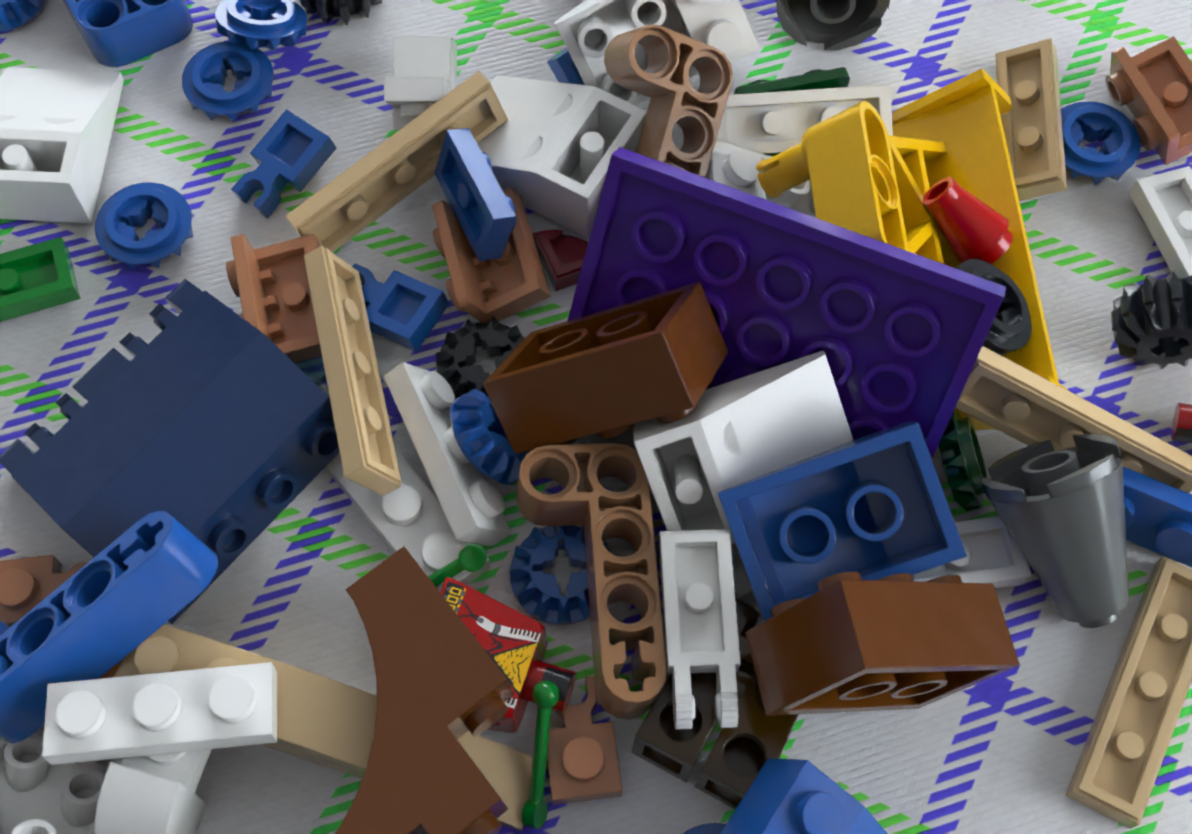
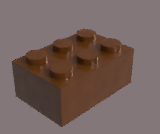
M696 282L533 331L488 377L483 386L514 453L518 454L546 445L572 444L580 437L598 433L602 439L612 438L628 431L638 422L657 418L659 423H671L680 420L696 409V404L707 386L714 380V375L728 354V350L700 282Z
M859 572L835 574L817 583L819 592L808 598L789 600L772 607L770 610L772 617L745 632L766 716L919 709L1020 665L994 584L962 583L959 575H946L927 582L913 581L912 575L908 573L894 574L878 580H862Z

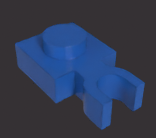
M286 109L250 152L259 164L258 168L244 174L231 190L245 204L256 191L263 190L262 195L253 205L261 215L268 219L279 205L281 191L286 185L289 184L301 192L337 148L329 136Z
M355 263L352 267L359 271L371 332L417 352L450 305L444 292L396 270L391 273L383 284L376 280L370 270Z

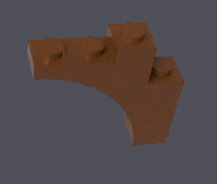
M403 546L345 589L354 601L372 649L377 683V713L374 739L364 776L356 797L335 834H497L502 828L497 818L505 813L508 808L457 739L467 731H470L473 736H477L497 723L508 710L504 702L510 699L514 693L504 674L405 546Z

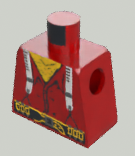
M446 577L440 593L507 678L514 693L510 699L504 702L508 707L505 715L488 730L508 733L517 732L528 701L534 703L532 691L534 686L540 681L547 680L556 684L560 697L552 709L565 712L574 689L577 673L543 662L548 645L545 627L538 621L455 579Z

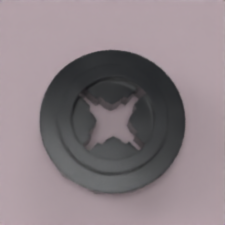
M969 259L955 267L961 271L1006 286L1004 299L983 346L1001 356L1012 351L1015 352L1025 346L1031 336L1032 323L1026 300L1015 282L1003 271L982 260Z
M494 316L485 323H474L467 319L463 328L455 333L447 332L440 352H436L437 373L448 382L453 390L455 400L474 389L485 393L488 397L483 383L490 376L489 373H485L481 365L470 367L476 363V347L481 346L482 350H486L490 357L501 356L495 360V368L497 369L525 338L522 336L517 325L509 327L500 324Z

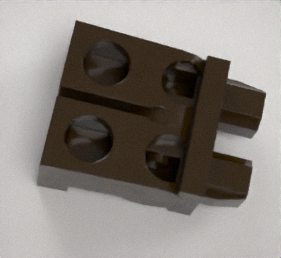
M735 598L741 663L738 672H736L739 709L737 727L722 729L694 786L735 810L767 759L780 758L799 715L766 716L745 633L756 626L761 614L754 607ZM691 673L692 695L695 698V718L692 729H675L671 674L637 731L631 753L687 782L718 721L715 714L716 673Z

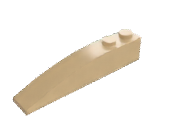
M167 624L161 626L124 657L114 676L123 677L272 662L277 671V743L259 745L361 779L364 776L374 739L377 713L376 695ZM467 731L457 739L508 808L497 820L503 826L522 832L524 828L522 810L524 804L529 799L533 757L481 735L473 736L470 731Z

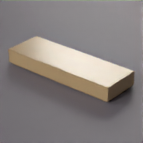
M1052 38L995 53L997 84L1010 96L1012 109L1000 116L1019 201L1066 191L1067 182L1057 49Z

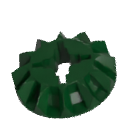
M955 408L938 448L942 458V466L946 472L948 486L952 489L954 500L966 511L983 508L982 494H985L982 478L988 479L972 421L969 417L962 418L958 409Z

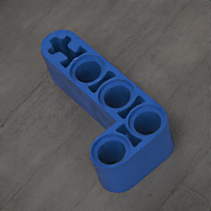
M63 0L93 57L100 64L107 67L125 66L175 45L187 38L193 27L192 17L186 0Z
M158 510L149 513L137 521L14 625L9 627L0 620V738L13 744L21 742L34 734L45 723L48 684L99 679L200 595L216 574L218 567L217 555L167 511Z

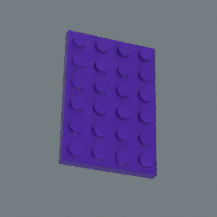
M619 147L610 158L567 321L700 282L728 350V354L714 375V380L707 386L706 390L824 350L853 440L907 421H914L919 423L932 459L1004 299L1006 286Z

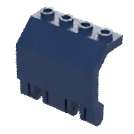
M184 279L165 297V300L179 315H174L163 305L158 304L149 314L154 319V324L162 332L149 344L139 336H134L129 332L119 343L134 358L129 361L115 348H112L72 386L88 403L81 407L72 397L65 393L56 404L60 407V412L69 421L55 434L46 427H40L37 423H34L24 433L40 449L35 453L20 439H17L0 455V463L58 526L93 558L149 513L158 510L167 511L217 555V571L210 584L204 589L205 591L340 451L330 397L259 329L207 291H201L191 282ZM198 595L194 600H192L188 605H186L182 610H180L168 622L173 624L200 597V595Z

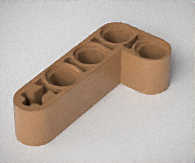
M651 24L617 35L609 42L605 50L604 63L607 73L620 86L651 98L636 153L706 177L732 86L733 71L730 61L717 48L659 25ZM637 43L641 44L647 52L648 66L645 71L636 63L635 47ZM691 65L695 66L700 76V86L697 91L693 88L689 79ZM675 123L679 124L684 135L683 145L680 150L674 145L672 139V129Z
M617 443L546 445L537 447L527 453L520 464L516 494L518 509L525 519L535 525H583L595 690L598 701L607 713L616 718L630 720L641 717L651 709L666 681L667 667L649 481L637 450L628 445ZM607 476L618 477L628 485L629 489L623 492H611L605 489L598 480ZM542 478L553 479L563 487V490L552 495L542 494L535 490L531 483ZM613 537L623 538L633 546L635 553L626 557L615 556L605 548L603 541ZM617 601L629 602L638 609L642 619L631 624L621 623L613 618L607 606ZM633 649L635 651L631 658L632 676L636 681H643L638 692L629 691L627 680L619 678L626 660V651Z

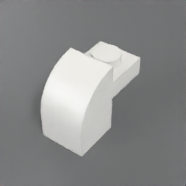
M393 36V76H384V101L393 106L394 130H400L457 87V44L451 36Z
M212 749L127 757L122 759L120 765L110 762L97 802L94 825L95 834H196L207 803L194 793Z

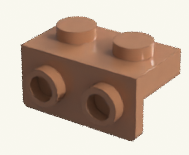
M1173 36L1133 57L1129 56L1124 47L1111 52L1110 75H1107L1105 78L1108 91L1119 107L1126 104L1135 118L1133 125L1137 129L1140 143L1148 151L1155 149L1165 165L1192 153V62L1176 38Z
M511 187L503 190V192L511 198L514 204L516 224L513 231L510 232L502 257L499 259L479 261L451 205L442 200L432 206L438 227L433 230L434 241L439 252L446 259L451 277L446 281L448 294L459 311L469 313L482 323L488 322L493 316L498 321H501L551 297L522 197Z
M244 234L231 237L234 260L226 262V271L234 294L240 297L243 313L238 315L259 329L294 363L322 356L304 261L305 254L321 246L315 235L310 234L255 250Z

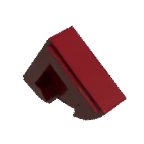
M556 229L532 233L539 258L555 291L577 284L588 242L577 237L563 235L562 230Z

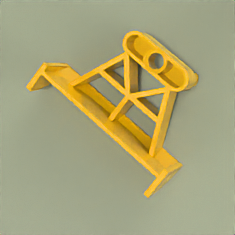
M982 68L893 111V136L888 135L877 110L867 101H863L808 128L805 134L802 135L801 143L757 163L756 169L761 172L757 174L758 180L765 193L770 197L776 198L782 195L783 192L810 180L816 218L955 268L961 263L957 260L932 213L923 204L925 194L934 184L945 177H953L962 188L1006 217L1009 221L1008 230L1013 235V241L1008 250L992 265L1007 274L1021 290L1028 305L1032 330L1030 339L1025 346L1015 352L1007 353L1003 357L1066 389L1059 384L1000 116L1012 109L1010 96ZM958 409L962 418L969 417L975 431L995 429Z

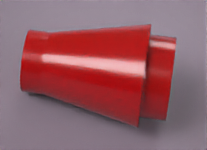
M953 177L941 179L925 194L923 204L932 213L960 263L969 259H978L992 264L1010 247L1013 235L1008 230V219L962 188Z

